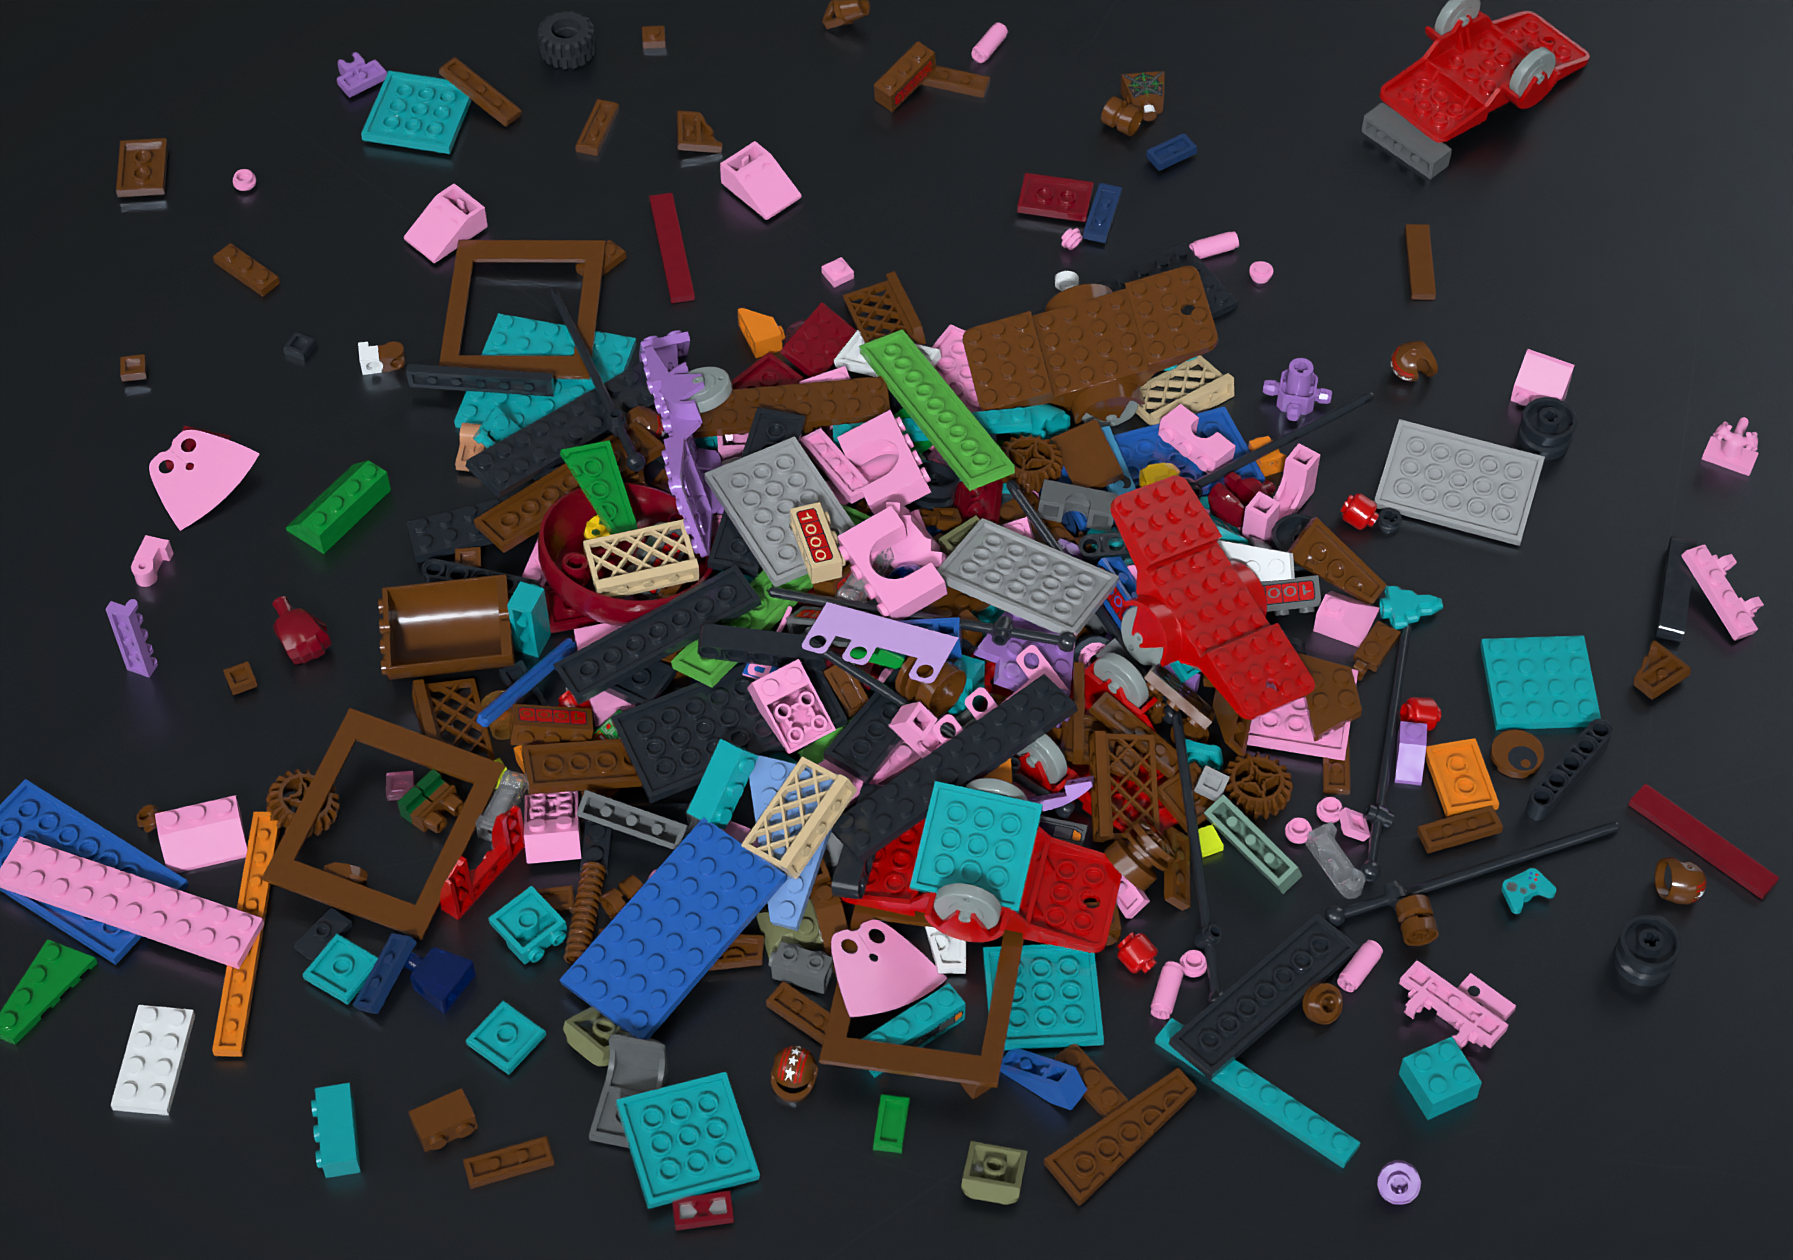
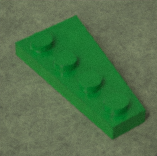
M610 440L562 449L560 452L561 457L609 534L613 535L638 529Z
M47 939L0 1012V1039L16 1045L41 1020V1015L50 1006L53 1008L61 1000L60 996L70 986L73 988L81 980L80 976L88 968L91 970L97 964L96 958Z

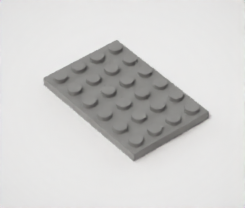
M1399 419L1374 501L1377 503L1378 509L1394 508L1404 516L1520 546L1545 457Z
M795 437L704 473L705 481L774 587L808 574L790 526V509L820 502L823 512L827 511L831 522L829 528L831 531H835L837 536L855 527Z
M983 518L937 569L946 586L1059 635L1069 631L1077 636L1119 581V576Z

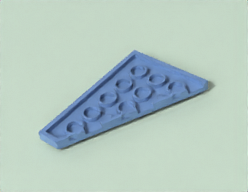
M764 756L758 757L754 770L749 776L756 823L797 764ZM806 767L800 774V781L813 778L812 769ZM829 779L820 782L821 792L829 790L834 781ZM815 785L802 788L803 798L816 794ZM797 790L786 795L785 804L798 800ZM817 801L804 805L806 815L814 812L818 806ZM799 807L786 811L788 820L800 817ZM781 812L772 815L769 820L770 826L783 822ZM802 823L789 827L790 837L799 834L802 829ZM784 829L771 833L772 843L785 839ZM832 830L829 831L797 880L779 869L786 874L787 880L767 902L770 922L773 925L796 931L799 930ZM766 835L758 837L759 847L767 845ZM786 846L774 849V857L779 861L787 851Z

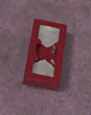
M730 1191L690 1196L673 1201L676 1230L734 1223Z

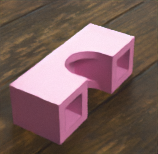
M1180 404L1161 419L1158 435L1162 440L1172 445L1181 455L1190 459L1199 469L1208 474L1232 462L1236 446L1218 432L1209 438L1197 437L1195 434L1199 417Z
M921 702L902 705L889 724V727L922 758L942 745L932 730L938 719Z

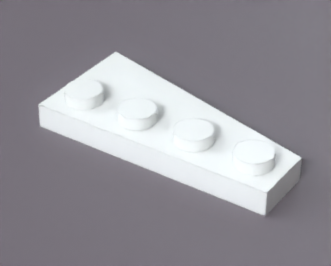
M1224 540L1217 541L1229 561H1237L1246 565L1254 572L1259 581L1295 579L1293 553Z
M925 926L937 972L966 974V941L945 935L933 927Z

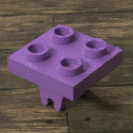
M673 331L661 338H658V336L645 338L640 343V363L643 361L641 353L645 352L644 347L652 345L666 369L672 371L678 366V357L688 355L690 344L688 331L683 333L681 331Z

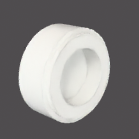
M1062 271L1055 276V287L1060 291L1079 285V277L1074 272Z

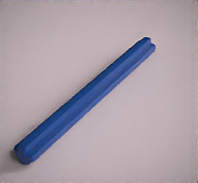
M571 638L565 639L478 714L476 722L481 724L482 727H488L509 709L512 704L516 703L554 670L553 664L571 655L577 647L576 642H573Z

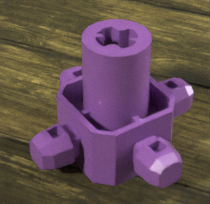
M1304 358L1292 360L1289 369L1282 372L1280 382L1266 380L1263 386V393L1272 396L1278 395L1276 406L1281 411L1287 412V418L1292 421H1297L1301 414L1307 415L1313 412L1314 401L1324 404L1330 403L1332 391L1329 389L1317 388L1318 377L1313 373V364Z

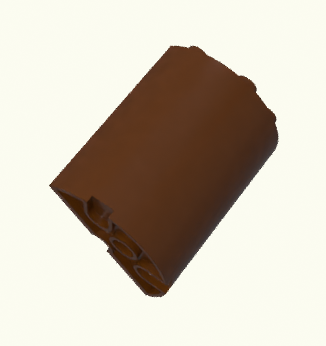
M506 574L382 588L383 598L378 599L379 613L383 614V619H379L380 634H384L382 635L383 639H380V649L383 655L381 670L382 675H387L389 680L515 666V647L507 607L510 599Z

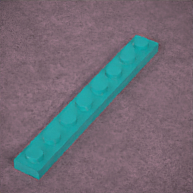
M1030 407L971 412L989 435L1032 431ZM912 418L901 419L906 428L902 433L903 435L908 433L912 442L929 440ZM866 422L833 425V443L841 449L842 447L837 437Z
M1171 1018L1156 1036L1155 1043L1201 1073L1169 1045L1170 1038L1184 1027ZM1236 1060L1232 1061L1211 1080L1342 1168L1346 1166L1360 1146L1359 1141Z

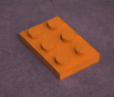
M1476 738L1426 746L1425 759L1446 818L1491 805L1494 810H1498L1499 801Z

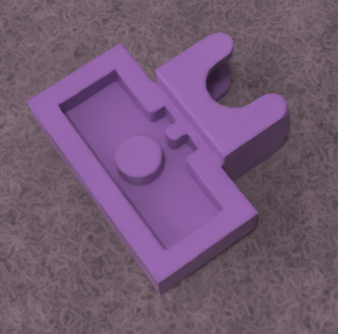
M353 53L355 60L352 63L339 60L338 68L341 74L337 78L339 87L351 97L384 81L387 72L376 60L365 64L364 59L358 53Z

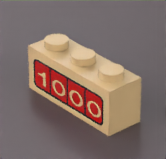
M820 502L790 509V526L811 583L815 584L841 578L842 566H845L846 562L837 549V535L835 531H831L829 528L831 522L828 512H823Z

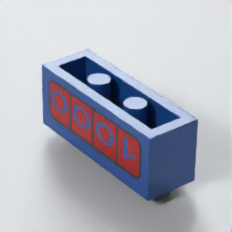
M1121 557L1101 558L1096 567L1119 576L1117 586L1103 604L1121 631L1122 618L1125 612L1133 607H1125L1123 602L1138 596L1136 593L1137 581Z

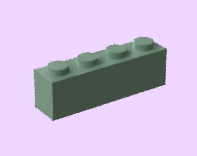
M1224 794L1204 812L1208 821L1282 894L1303 876L1299 868Z

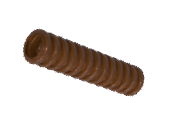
M587 862L582 866L581 879L579 880L578 893L574 904L575 908L571 918L572 923L570 924L569 937L564 954V960L571 965L592 944L591 941L596 924L595 919L597 918L598 904L600 903L601 890L606 873V868L597 862Z

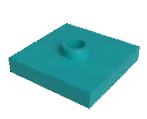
M336 934L303 973V977L308 982L348 1005L362 989L378 957L341 935Z
M502 1001L466 1039V1043L509 1075L546 1036V1032L508 1003Z

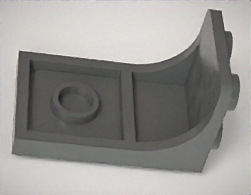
M624 1033L619 1035L611 1034L609 1038L610 1057L607 1076L590 1129L589 1139L629 1148L616 1107V1099L664 1088L668 1074L666 1047L654 1039L641 1040Z

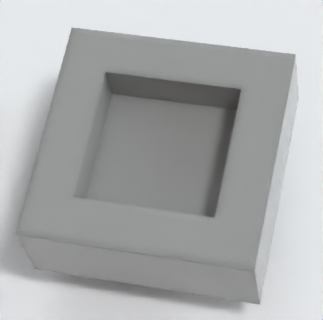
M1205 765L1193 791L1216 802L1222 796L1230 777Z

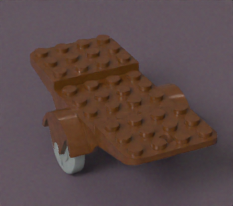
M1183 266L1125 283L1126 289L1116 292L1100 284L1074 286L1055 295L1048 302L1043 313L1032 316L1031 311L968 329L963 334L962 341L980 408L983 411L1052 403L1071 407L1075 424L1080 423L1081 420L1085 424L1096 419L1100 427H1112L1127 421L1136 413L1138 404H1145L1140 387L1144 386L1155 373L1210 352L1217 346L1218 334L1198 270L1192 266ZM1191 305L1195 309L1191 315H1184L1181 312L1184 306Z

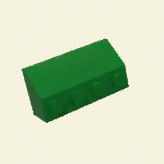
M369 460L353 464L286 527V530L324 554L391 491L387 472Z

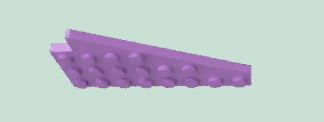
M1061 538L1058 540V544L1065 554L1082 560L1079 545ZM1007 611L1002 614V616H1007L1013 621L1014 628L1059 635ZM987 634L974 651L975 656L996 663L994 684L1017 691L1030 679L1018 665L1016 658L1028 646L1034 645L1069 691H1071L1074 650L1064 652L1059 649L1058 645L1011 638L1005 645L999 646L993 643L991 634ZM1027 653L1024 656V664L1029 669H1035L1039 665V658L1034 653Z

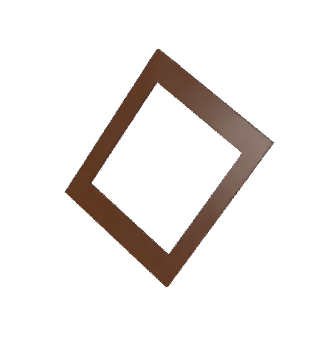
M458 240L439 366L552 373L554 379H590L576 347L574 349V356L460 355L474 262H585L577 329L592 358L606 245L605 240Z
M349 708L262 876V880L422 940L440 904L441 889L460 856H463L505 765ZM356 741L474 784L416 905L295 861Z
M855 905L849 930L856 931L860 929L862 923L870 920L926 927L933 926L926 920L925 913L916 911L914 917ZM1005 930L1001 936L1003 940L981 1056L847 1038L851 1017L847 1011L837 981L819 1063L997 1088L1023 949V933ZM847 939L844 951L849 954L856 953L858 950L857 944L853 940Z

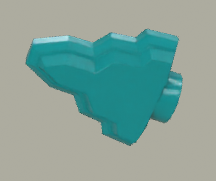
M1386 586L1385 598H1380L1379 602L1380 615L1382 619L1389 618L1392 628L1396 630L1403 629L1409 623L1418 622L1421 616L1432 615L1443 609L1442 598L1429 594L1417 595L1414 591L1402 590L1399 586Z

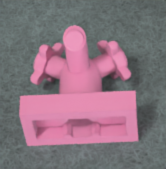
M1745 417L1738 421L1733 433L1730 431L1732 426L1728 425L1729 423L1723 422L1713 433V436H1711L1702 459L1750 476L1759 454L1755 452L1758 445V434L1756 432H1746L1747 437H1743L1749 423Z

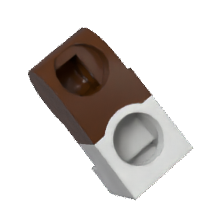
M392 341L379 346H369L368 342L358 343L363 375L398 370L406 364L404 348L399 342Z

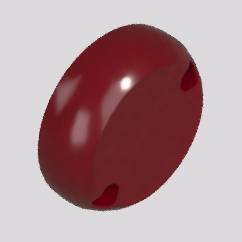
M623 482L638 529L654 526L658 522H673L684 519L683 515L679 514L675 496L646 485ZM578 488L559 498L551 505L541 522L538 537V559L541 570L549 585L576 612L605 624L622 627L709 580L714 569L708 568V555L701 558L699 580L688 582L679 594L645 601H638L632 595L619 598L604 596L595 592L583 546V541L586 540L584 536L586 524L590 519L598 515L583 490ZM597 529L592 530L591 534L599 535L600 531ZM713 534L711 535L710 552L714 543ZM650 535L644 536L641 542L645 544ZM626 540L620 541L616 548L627 553L633 544ZM602 546L590 548L591 553L599 558H602L607 551ZM637 547L634 550L631 556L635 558L637 557L636 552L639 549V547ZM612 552L606 561L617 567L623 557ZM627 560L622 570L625 571L632 565V562ZM602 566L597 573L598 579L610 577L613 571Z

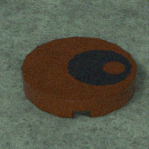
M1512 729L1502 732L1495 738L1490 749V758L1502 774L1512 778H1525L1529 774H1535L1539 771L1544 760V749L1534 735L1523 730Z

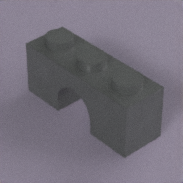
M1044 479L1037 514L1041 519L1061 522L1066 512L1077 511L1084 514L1087 518L1086 528L1111 532L1114 519L1110 511V505L1119 494Z

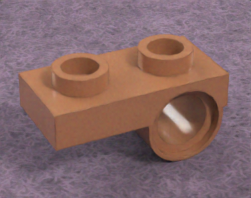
M462 423L460 428V447L455 462L456 470L469 471L465 467L466 460L486 449L483 444H478L473 440V436L482 424Z

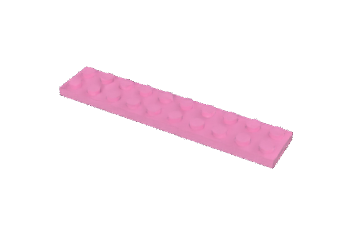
M23 837L18 839L0 868V888L237 969L242 965L264 926L263 918Z

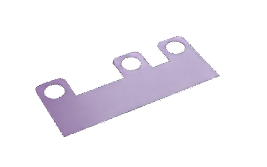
M827 602L803 641L802 648L816 653H824L835 636L851 640L843 654L845 661L864 665L869 661L876 647L918 658L909 673V677L924 683H932L943 667L958 637ZM816 635H821L826 638V643L821 648H813L809 644L810 639ZM861 646L867 650V655L862 659H853L850 656L851 650L855 647ZM922 665H930L933 667L934 672L930 677L921 678L916 673L917 669Z

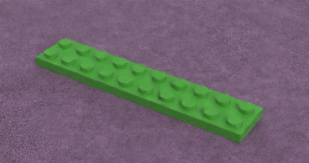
M903 329L859 346L860 354L878 377L881 376L890 392L969 491L1015 473L1014 464Z
M841 504L855 526L871 517ZM763 570L750 583L759 596L762 605L725 624V626L770 631L783 618L787 607L792 606L793 608L798 602L770 597L768 590L774 587V585ZM806 574L775 588L808 593L813 588V584L809 575ZM698 640L687 645L671 661L673 669L712 688L738 663L701 657L697 652Z

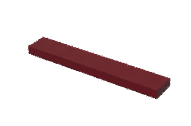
M666 193L649 196L671 303L695 300L673 194Z
M1646 783L1630 799L1629 806L1760 899H1763L1778 882V876Z

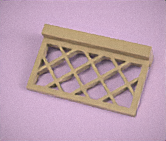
M1200 355L1194 360L1185 361L1175 369L1147 381L1144 386H1141L1142 395L1145 397V404H1138L1136 414L1151 426L1159 424L1165 415L1180 404L1193 414L1205 412L1234 397V377L1229 373L1223 375ZM1198 364L1203 368V371L1190 370V368ZM1182 376L1184 381L1171 380V378ZM1188 377L1201 378V382L1188 381ZM1205 378L1216 379L1210 383H1205ZM1155 386L1165 387L1164 391H1155L1151 389ZM1169 387L1182 388L1181 392L1168 391ZM1186 388L1196 389L1191 393H1185ZM1149 397L1162 398L1161 403L1148 402ZM1166 398L1177 399L1171 403H1165ZM1146 409H1157L1150 414L1146 412Z
M684 519L583 541L595 592L604 596L619 598L699 580V565L697 559H695L689 535H687ZM681 529L682 536L676 542L666 536L669 531ZM652 535L658 539L653 547H650L641 542L644 536ZM626 540L633 544L627 553L616 548L620 541ZM662 541L673 546L668 556L657 550ZM602 546L607 551L602 558H599L591 553L590 548ZM637 547L648 552L643 561L631 556ZM679 549L688 554L689 560L679 562L672 557ZM612 552L623 557L617 567L606 561ZM652 555L664 560L659 567H652L647 562ZM627 560L639 566L635 572L628 573L622 570ZM602 566L613 571L610 577L598 579L597 573Z
M801 757L741 846L797 880L857 792L856 787L847 777L841 774L836 775ZM806 767L812 769L813 778L800 781V774ZM829 779L834 781L829 790L821 792L820 782ZM815 785L816 794L803 798L802 788ZM797 790L798 800L785 804L786 795ZM817 801L818 806L814 812L806 815L804 805ZM799 807L800 817L788 820L786 811ZM781 812L783 822L770 826L769 820L772 815ZM802 823V829L799 834L790 837L789 827ZM784 829L785 839L772 843L771 833ZM766 835L767 845L758 848L752 846L757 837ZM786 846L787 851L779 861L774 857V849Z

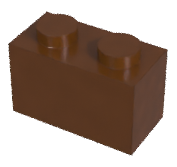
M462 1088L409 1111L412 1126L425 1152L431 1149H440L447 1142L458 1137H466L473 1130L478 1129L475 1115Z

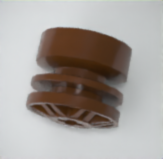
M910 656L898 672L895 689L910 702H921L936 718L944 715L960 698L966 684V674L952 662L945 661L934 682L924 683L913 680L909 677V673L918 658ZM922 665L917 669L916 673L921 678H927L933 674L934 669L930 665Z
M1137 818L1132 823L1135 830L1128 827L1124 831L1130 843L1117 838L1104 852L1112 865L1131 884L1145 891L1158 878L1152 866L1165 871L1168 868L1166 861L1172 864L1178 857L1168 840L1156 828Z

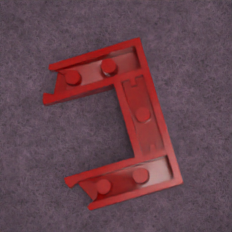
M514 805L510 810L496 817L492 829L493 850L485 854L481 864L469 872L467 859L460 856L446 879L440 893L441 909L457 920L462 917L525 847L521 808Z

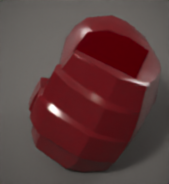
M1231 472L1224 477L1225 486L1219 482L1212 488L1208 496V503L1212 513L1217 518L1238 528L1243 526L1245 508L1256 494L1261 492L1267 496L1274 495L1273 492H1275V486L1271 481L1261 483L1253 477L1241 479L1238 474Z
M286 596L275 599L273 607L276 609L279 618L276 619L273 625L274 632L295 665L305 664L325 654V649L331 645L326 624L305 609L298 608L293 610Z

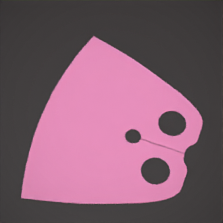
M185 430L173 440L172 446L168 451L159 453L150 462L149 471L166 510L179 530H182L203 517L224 500L248 473L259 453L209 433ZM191 438L196 441V448L192 452H184L181 449V443L185 439ZM163 460H171L174 463V469L170 473L164 474L159 471V464ZM186 463H193L194 468L187 470Z
M879 920L864 922L861 924L860 929L856 931L843 930L835 933L832 937L831 950L835 971L850 1017L872 1015L905 1006L927 995L948 979L943 973H938L936 966L915 946L893 928ZM872 929L881 930L885 935L884 942L874 943L869 938V931ZM844 939L853 940L858 946L857 952L854 954L846 953L841 947L842 941ZM872 953L876 954L878 961H871L869 955Z

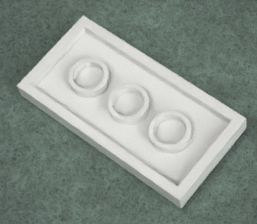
M857 330L834 359L835 367L841 368L845 366L848 371L878 377L860 354L859 346L864 344ZM915 344L934 367L941 358L940 350Z
M138 1005L111 1102L113 1110L169 1115L195 1019L194 1010Z

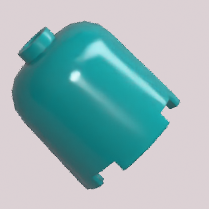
M1050 404L1029 406L1032 431L1012 432L1010 434L1016 439L1019 438L1020 434L1024 437H1029L1031 434L1035 438L1041 435L1042 440L1050 439L1052 444L1051 438L1069 431L1070 416L1065 414L1064 410Z

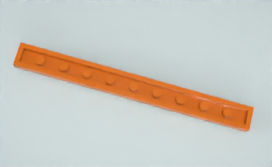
M254 812L237 910L263 918L265 924L271 883L263 881L262 876L277 849L280 828L277 829L276 826L278 821H270L271 813ZM264 926L240 968L237 969L227 965L212 1050L214 1056H243Z

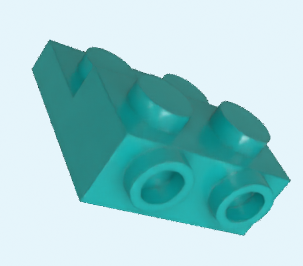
M532 886L488 918L492 927L505 939L509 949L524 965L529 961L534 963L540 960L545 953L544 950L551 944L554 946L561 944L568 932L566 921Z

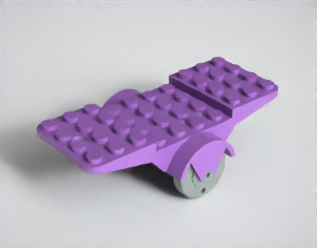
M652 345L644 347L645 352L641 353V357L644 363L649 391L655 398L654 403L658 414H661L664 431L669 435V438L664 439L666 450L662 451L666 464L665 470L669 479L668 484L672 495H675L677 499L675 501L679 514L683 515V523L687 535L690 534L693 551L695 554L700 553L702 558L710 555L713 514H723L724 508L705 481L704 473L741 459V457L722 461L719 452L697 448L692 433L701 426L702 418L700 413L718 407L730 396L732 383L728 373L718 367H702L689 371L686 362H684L669 373Z

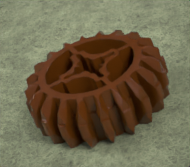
M1020 434L1018 439L1011 437L1010 441L1004 442L1002 448H1000L1015 467L1014 474L1002 478L1003 483L1013 480L1020 490H1026L1029 494L1031 490L1039 493L1041 488H1043L1044 479L1056 482L1060 479L1063 469L1062 454L1058 450L1057 444H1051L1050 439L1042 440L1041 435L1035 438L1031 434L1029 437H1024Z
M1247 752L1244 759L1237 755L1235 761H1230L1227 769L1223 771V774L1230 777L1223 794L1246 817L1248 814L1253 815L1254 820H1256L1258 815H1262L1266 820L1269 817V813L1276 817L1279 810L1283 811L1291 799L1293 789L1291 773H1286V765L1279 766L1278 758L1271 761L1269 753L1265 758L1260 757L1259 752L1255 754V757H1251ZM1246 775L1248 776L1246 778H1242L1241 781L1237 782L1241 777ZM1277 790V791H1276L1275 793H1273L1272 795H1270V796H1268V797L1265 796V795H1267V794H1271L1272 791Z
M299 769L295 770L294 774L287 771L283 777L279 776L276 778L275 783L271 784L266 797V803H268L266 809L267 812L271 813L270 821H278L276 824L277 829L285 827L287 830L314 778L313 775H310L309 769L305 771V774H302ZM335 786L332 787L321 808L323 811L318 814L307 838L311 837L312 833L319 836L322 830L327 831L331 824L335 822L336 814L340 808L338 804L339 795L334 794L336 791ZM291 791H295V794H289V797H283L285 794Z

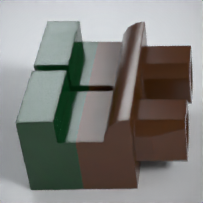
M432 769L416 784L417 787L411 788L397 802L400 815L423 832L430 829L440 833L447 825V820L443 815L448 811L452 815L458 816L464 802L457 795L455 786L448 785L441 779V775Z

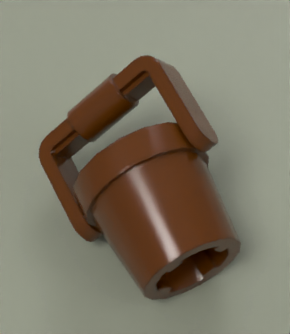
M832 0L826 9L822 23L827 29L853 23L855 20L869 14V1Z

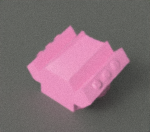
M886 502V508L892 506L904 523L907 538L887 548L881 554L902 578L929 563H932L937 570L948 558V556L940 552V545L922 524L910 515V510L901 503Z

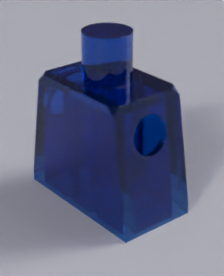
M436 947L432 948L424 958L415 953L410 954L405 963V968L412 971L410 978L414 990L445 1015L476 976L473 961Z

